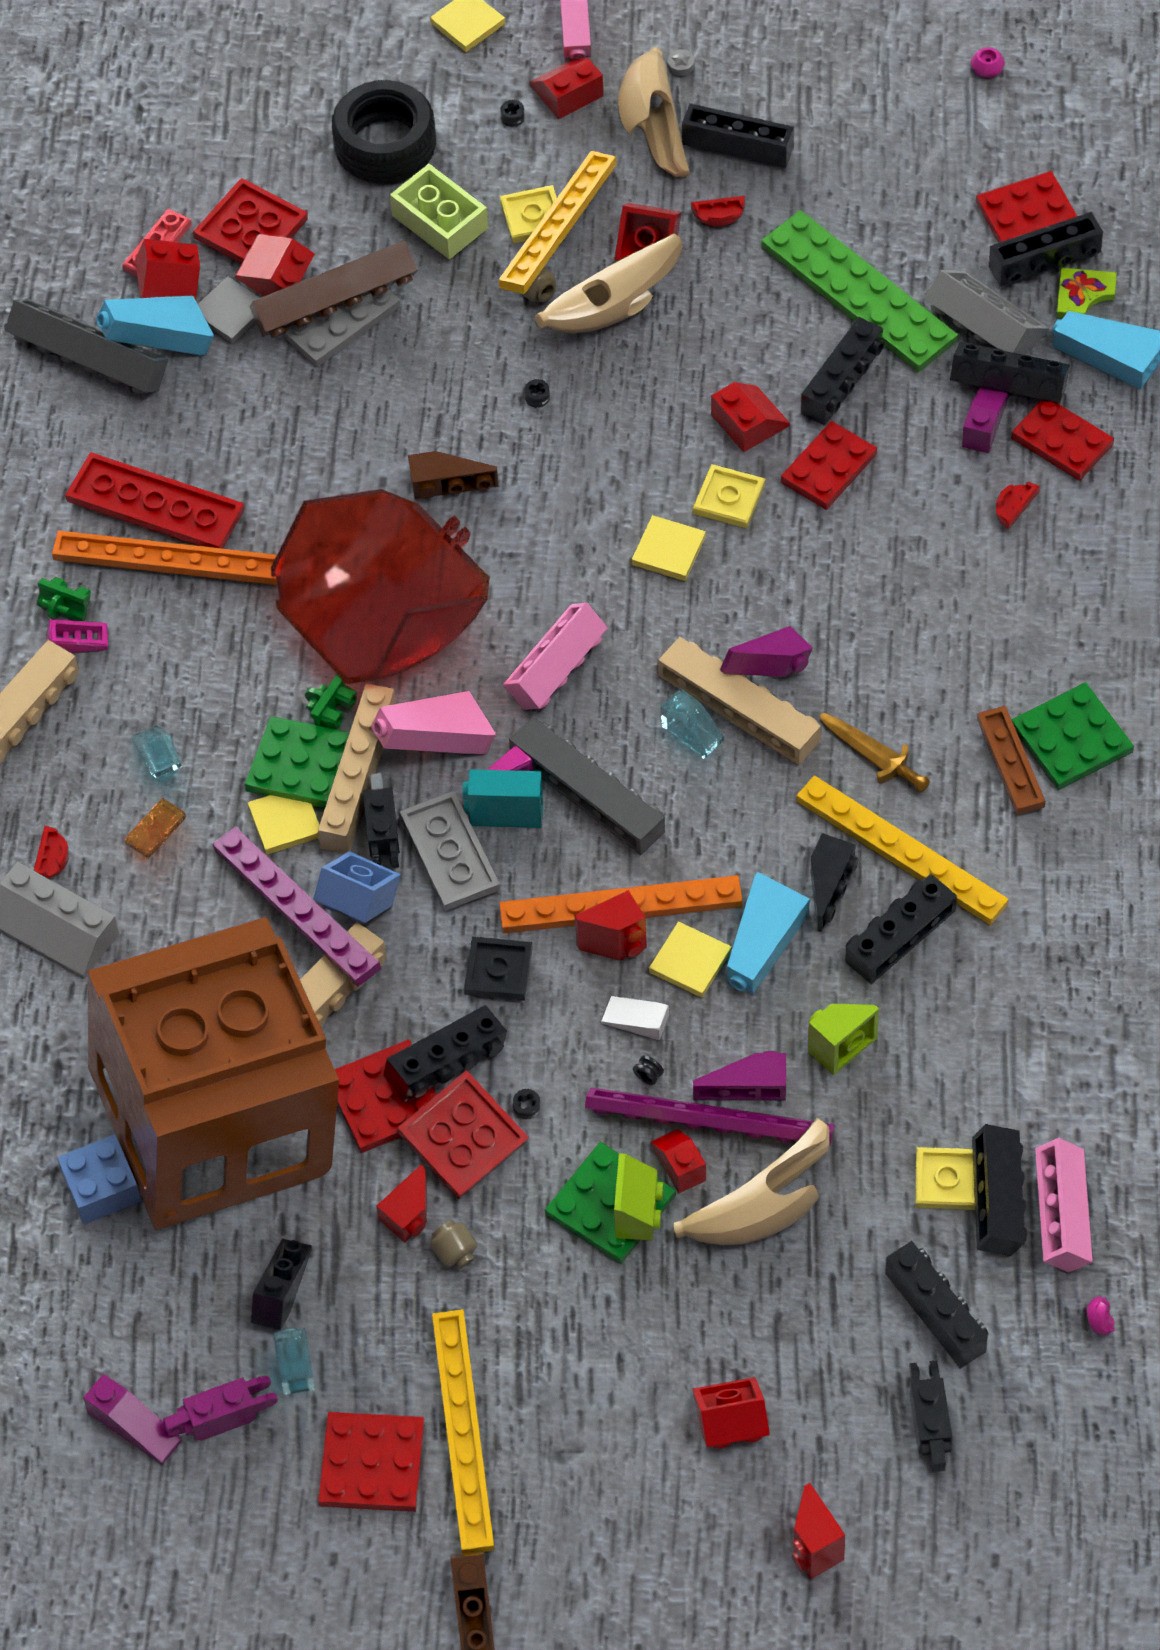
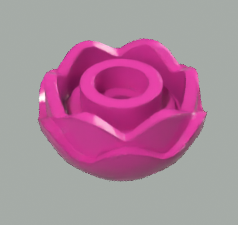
M990 47L978 50L971 60V68L974 69L975 74L988 79L999 75L1005 65L1002 54Z
M1098 1296L1093 1298L1086 1307L1091 1329L1099 1335H1109L1115 1331L1112 1328L1115 1321L1109 1312L1110 1303L1106 1300V1297Z

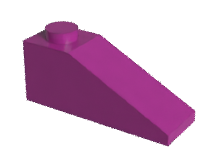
M980 387L970 406L963 426L962 447L990 453L1010 396L1009 392Z
M791 626L729 648L720 671L723 674L785 677L795 672L799 673L807 667L809 663L808 658L813 647Z
M776 1051L754 1053L693 1080V1100L786 1101V1053H778Z
M102 1374L83 1397L89 1415L162 1465L182 1442V1438L179 1435L169 1437L164 1422L127 1389L105 1374Z

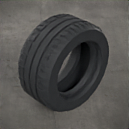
M375 80L363 83L343 96L334 109L331 120L333 144L337 160L347 172L359 179L377 184L404 181L424 168L434 155L436 130L433 109L428 99L410 85L393 80ZM379 120H395L411 128L405 137L388 144L370 143L357 136L359 130L364 126Z

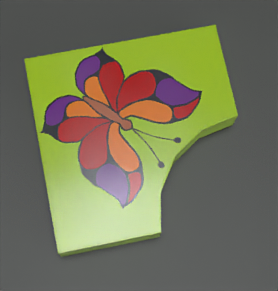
M1061 268L1057 318H1064L1068 311L1086 315L1093 305L1102 301L1114 300L1117 272Z

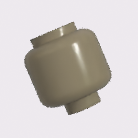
M544 267L527 292L522 295L533 303L549 300L556 290L555 275Z
M450 1220L432 1233L434 1238L431 1241V1248L445 1267L457 1265L461 1269L475 1259L472 1253L477 1248V1242L463 1223H453Z

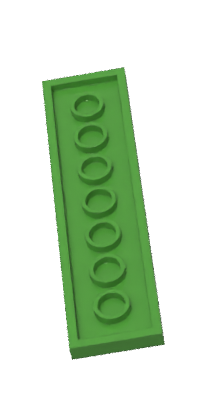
M799 210L761 240V247L854 322L858 317H861L882 327V340L885 341L884 346L918 373L958 341V334L803 211Z

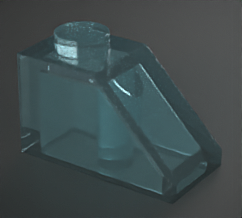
M682 688L661 705V725L701 757H707L724 741V736L704 706Z
M157 725L131 736L148 772L154 778H168L176 773L175 769L182 767L170 734Z

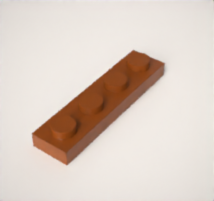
M1006 706L977 713V721L1016 815L1045 808L1046 801Z

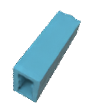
M194 296L104 300L96 319L97 325L102 330L106 340L195 355H206L214 337Z
M1068 311L1062 320L1058 319L1052 328L1054 348L1140 390L1160 364L1159 330Z
M759 872L754 876L727 964V982L736 990L746 991L752 995L808 917L810 905L809 898Z

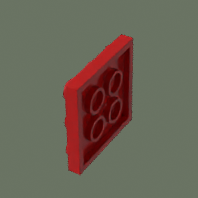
M1052 171L976 195V203L998 243L1077 217Z
M240 178L195 228L193 236L194 239L242 264L258 234L292 238L308 220V213L259 186Z
M410 1039L335 1069L339 1078L337 1104L361 1153L400 1138L401 1136L397 1133V1128L437 1095L434 1088L431 1087L423 1096L419 1098L413 1097L404 1102L383 1076L386 1059L411 1046Z
M467 1070L397 1128V1133L458 1199L463 1197L529 1139L525 1132Z
M328 1412L318 1500L319 1507L416 1512L425 1425L424 1417Z

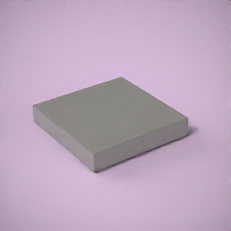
M227 277L199 302L198 306L210 329L233 344L256 323L249 306L252 301L260 298L230 277Z

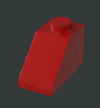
M679 1129L650 1141L652 1149L678 1194L706 1181V1163L692 1139Z
M422 1165L415 1169L376 1205L378 1220L404 1243L412 1236H418L424 1230L427 1223V1178L425 1168Z

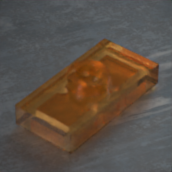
M162 798L126 836V845L149 859L186 819V813Z

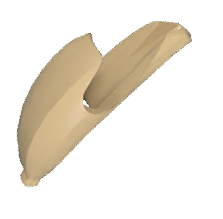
M653 47L631 63L621 81L618 95L621 121L628 134H632L637 125L644 130L653 158L661 168L675 177H687L690 171L683 149L665 61L662 57V51L658 47ZM655 95L662 98L660 106L651 109L650 99Z
M672 234L619 260L571 288L551 302L543 312L535 315L534 319L540 328L548 326L555 331L572 334L585 333L606 328L635 315L652 299L653 295L648 289L665 277L677 263L683 248L680 237Z
M816 1118L809 1129L789 1150L749 1182L683 1220L674 1222L675 1236L677 1238L687 1236L699 1242L723 1246L746 1244L767 1238L794 1224L811 1209L819 1198L815 1186L809 1185L786 1195L777 1193L828 1151L829 1127L821 1119Z

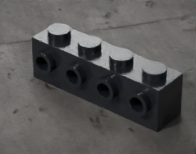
M689 103L682 121V144L786 168L794 149V126Z
M1089 212L991 245L989 268L1000 287L1014 284L1021 279L1033 275H1041L1048 270L1060 266L1064 267L1072 262L1091 258L1101 253L1103 230L1093 213Z
M861 317L856 319L801 393L802 415L824 426L828 423L833 414L837 413L847 395L851 394L861 376L867 372L875 357L883 350L885 341L882 340V327Z
M960 342L954 353L950 380L1060 403L1066 390L1070 364Z
M929 874L924 880H917L910 888L908 894L902 899H895L885 914L881 917L876 916L873 918L862 934L854 935L847 942L845 962L872 985L956 911L957 895L932 874Z
M484 1005L387 1058L383 1076L404 1102L413 1097L419 1098L436 1084H444L451 1080L456 1073L464 1069H472L483 1058L497 1055L504 1047L507 1030L490 1009Z
M985 1124L972 1137L977 1250L1012 1256L1025 1244L1027 1239V1229L1024 1227L1026 1202L1023 1199L1022 1192L1024 1172L1021 1171L1023 1145L1020 1143V1130Z
M910 1241L886 1257L885 1274L961 1369L986 1353L987 1328L981 1320H975L972 1317L966 1301L960 1295L956 1297L950 1289L947 1277L941 1271L937 1273L933 1268L928 1253L923 1248L918 1249L914 1242Z

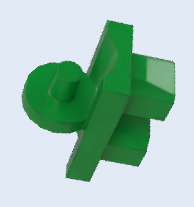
M54 577L51 581L42 578L38 582L39 597L37 606L48 609V618L56 620L60 614L77 621H84L87 618V606L90 603L91 595L89 589L80 586L76 590L67 588V583L58 577Z
M339 674L335 675L328 687L321 684L318 689L310 687L305 692V697L309 701L306 708L311 711V717L315 721L313 725L338 730L344 719L343 712L336 710L337 706L341 705L351 709L357 701L356 691L346 686L345 678Z

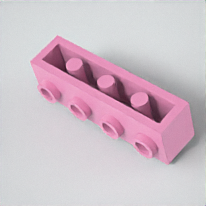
M587 602L571 604L504 682L503 686L523 710L542 709L550 702V696L553 692L567 682L569 673L584 662L586 653L601 642V636L608 627Z
M1057 1138L1035 1148L1043 1262L1069 1273L1093 1263L1085 1157L1083 1148Z

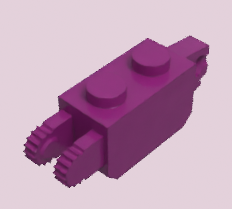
M259 1376L245 1381L242 1377L182 1399L183 1406L176 1409L177 1413L163 1418V1422L169 1437L186 1433V1436L194 1435L195 1440L202 1441L251 1423L256 1418L255 1413L275 1405L278 1402V1398L273 1392L251 1398V1395L263 1391L271 1385L268 1376Z

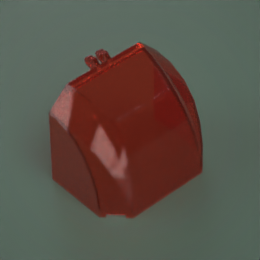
M383 489L303 501L270 568L272 577L276 576L280 599L275 600L277 610L346 684L377 681L394 676L421 664L453 642L477 617L488 600L490 577L461 548L469 541L471 532L466 527L457 532L460 525L457 517L453 516L448 519L442 528L420 504ZM457 532L456 536L452 539L451 536Z

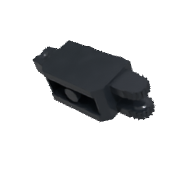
M382 773L370 774L372 790H363L370 857L372 856L374 863L381 865L380 855H389L392 868H398V853H400L393 787L384 788Z
M937 1360L929 1361L928 1371L931 1379L920 1380V1370L917 1362L909 1363L911 1378L910 1402L917 1449L919 1454L929 1455L932 1472L945 1471L946 1461L944 1453L951 1452L952 1432L943 1378H940Z

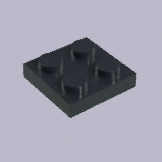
M472 936L464 995L525 1001L533 949L532 942Z

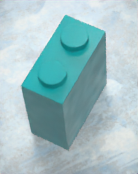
M469 769V781H463V799H465L464 811L470 815L471 826L542 828L543 789L541 771Z

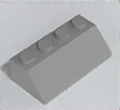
M940 270L924 298L932 304V310L941 315H949L953 318V324L961 329L967 330L968 328L974 332V338L984 344L990 343L997 349L1025 355L1050 329L965 271Z
M19 862L13 866L0 883V932L82 978L88 975V970L95 966L119 935L114 915Z

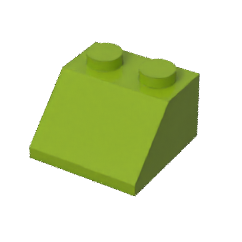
M830 1004L823 1011L821 1009L817 1010L809 1019L808 1052L834 1076L878 1038L879 1008L876 1005Z
M619 1153L614 1206L615 1238L653 1240L654 1229H660L661 1210H656V1201H662L663 1182H658L657 1169L627 1154Z

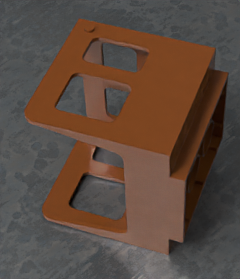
M267 917L88 970V1069L155 1230L315 1180L325 1175L332 1167L339 1078L325 1049L326 1037L282 938L275 937ZM104 1068L107 1071V1074L116 1093L118 1107L115 1103L111 1090L106 1081L103 1072ZM301 1130H308L306 1158L303 1162L253 1179H246L248 1150L252 1146ZM131 1132L145 1163L146 1175L133 1146ZM225 1156L223 1185L215 1191L181 1200L182 1171L190 1165L215 1157Z

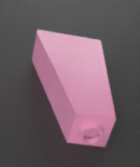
M560 0L564 58L575 59L591 56L587 0Z
M470 691L380 707L371 726L374 735L378 737L384 749L482 755L487 754L496 736L495 731Z

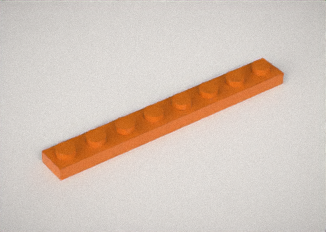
M59 530L52 551L53 560L271 585H278L283 565L282 555Z
M739 875L499 902L503 934L575 926L576 914L627 890L630 891L646 918L742 907Z

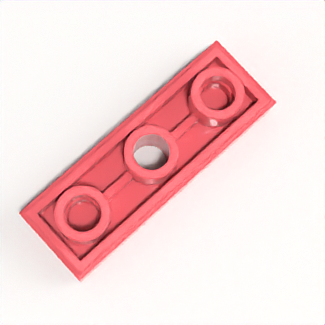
M167 209L143 240L152 239L178 242L191 227V219ZM143 240L122 264L123 271L136 277L135 259Z

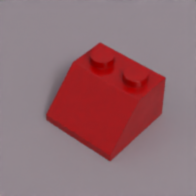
M575 58L530 81L532 89L558 120L604 96L603 74L589 58Z
M634 203L623 205L614 260L619 261L672 234L678 235L682 212Z
M258 234L234 278L264 297L299 283L315 253L293 238Z
M144 239L135 259L140 298L194 296L196 300L200 272L197 244Z
M733 382L711 395V416L743 452L790 426V422L756 385Z
M629 890L575 915L576 946L581 951L623 960L627 957H635L647 948L646 917Z
M755 1377L692 1388L701 1433L706 1447L724 1448L729 1446L731 1442L742 1440L745 1442H756L761 1440L762 1437L770 1435L765 1399Z
M811 1483L804 1485L794 1526V1541L792 1542L794 1554H792V1559L800 1572L805 1570L810 1579H813L844 1560L845 1533Z

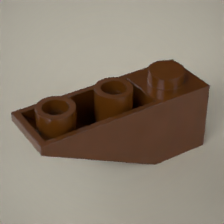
M438 451L408 455L414 499L432 498L445 494H460L466 491L487 490L499 487L496 466Z
M483 1551L451 1554L450 1560L461 1650H495Z

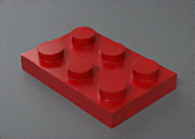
M1041 400L1011 433V439L1079 481L1114 445V438L1057 402Z
M831 420L781 475V483L827 510L877 455V447Z

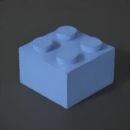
M349 851L321 868L313 900L322 903L329 910L340 911L349 915V918L353 921L366 923L392 907L401 874Z
M116 1134L57 1157L62 1176L83 1225L142 1202L137 1183Z

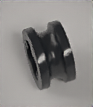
M507 100L501 105V121L504 125L516 127L524 122V105L520 101Z
M534 379L526 384L524 388L525 401L528 405L539 408L549 402L550 391L547 382Z
M643 1055L639 1059L640 1064H636L633 1067V1072L641 1081L654 1085L657 1082V1077L663 1075L664 1069L655 1059Z
M522 1089L514 1095L513 1111L516 1116L522 1119H531L539 1113L540 1097L534 1090ZM528 1099L532 1100L533 1107L527 1106L525 1109L521 1108L520 1101L526 1102Z

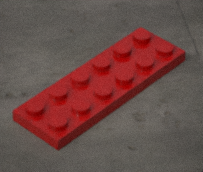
M92 452L87 456L65 494L67 502L198 546L222 549L245 510L244 503Z

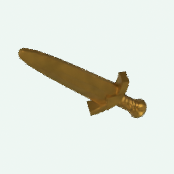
M826 713L820 715L821 722L832 733L882 770L881 772H876L878 783L886 782L899 774V776L912 783L918 792H923L929 787L930 780L927 776L919 775L906 766L909 756L908 745H902L901 754H898L835 716Z

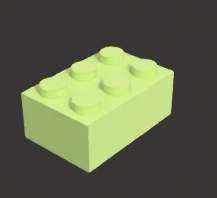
M431 164L426 165L390 194L392 216L449 260L488 229L487 207Z

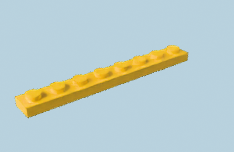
M594 151L588 154L499 278L500 289L521 294L527 292L615 168L616 156Z
M814 775L796 795V802L918 880H924L929 874L934 875L957 895V905L990 926L1008 906L1009 899L817 776Z
M464 1309L432 1313L462 1553L494 1551Z

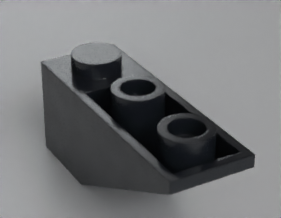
M824 833L821 834L811 855L810 870L817 931L822 932L826 922H832L836 912L834 904L837 898H843L848 884L846 878L848 874H854L859 858L855 857V844Z
M282 1238L253 1292L251 1323L278 1330L282 1329L291 1312L312 1245Z

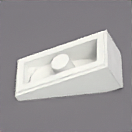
M611 996L601 1024L660 1040L669 1017V1005Z

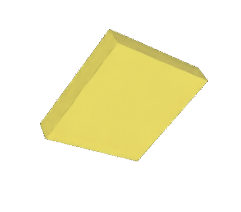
M453 0L432 15L430 23L462 50L468 52L504 26L505 17L484 0Z
M553 185L500 196V203L513 244L527 241L555 202L557 197Z
M711 464L694 504L693 514L747 529L764 489L765 478Z
M652 515L633 555L632 565L686 581L706 538V531Z
M273 795L247 802L266 855L319 838V822L311 803Z
M678 921L650 965L649 973L703 998L729 957L732 946Z
M917 1147L915 1208L975 1210L972 1149Z

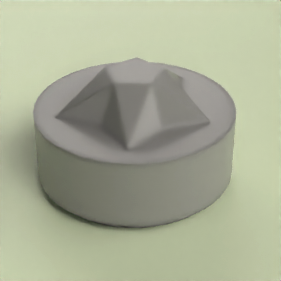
M687 50L673 51L668 56V70L676 76L690 74L694 70L693 54Z

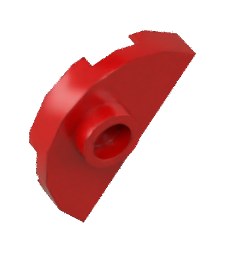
M745 196L691 202V210L694 216L700 222L710 226L732 224L741 217L745 209Z
M1026 482V485L1013 486L1011 484L1003 489L996 500V516L1000 524L1009 530L1040 492V486Z
M44 825L34 871L50 879L57 876L65 868L69 860V847L57 829Z

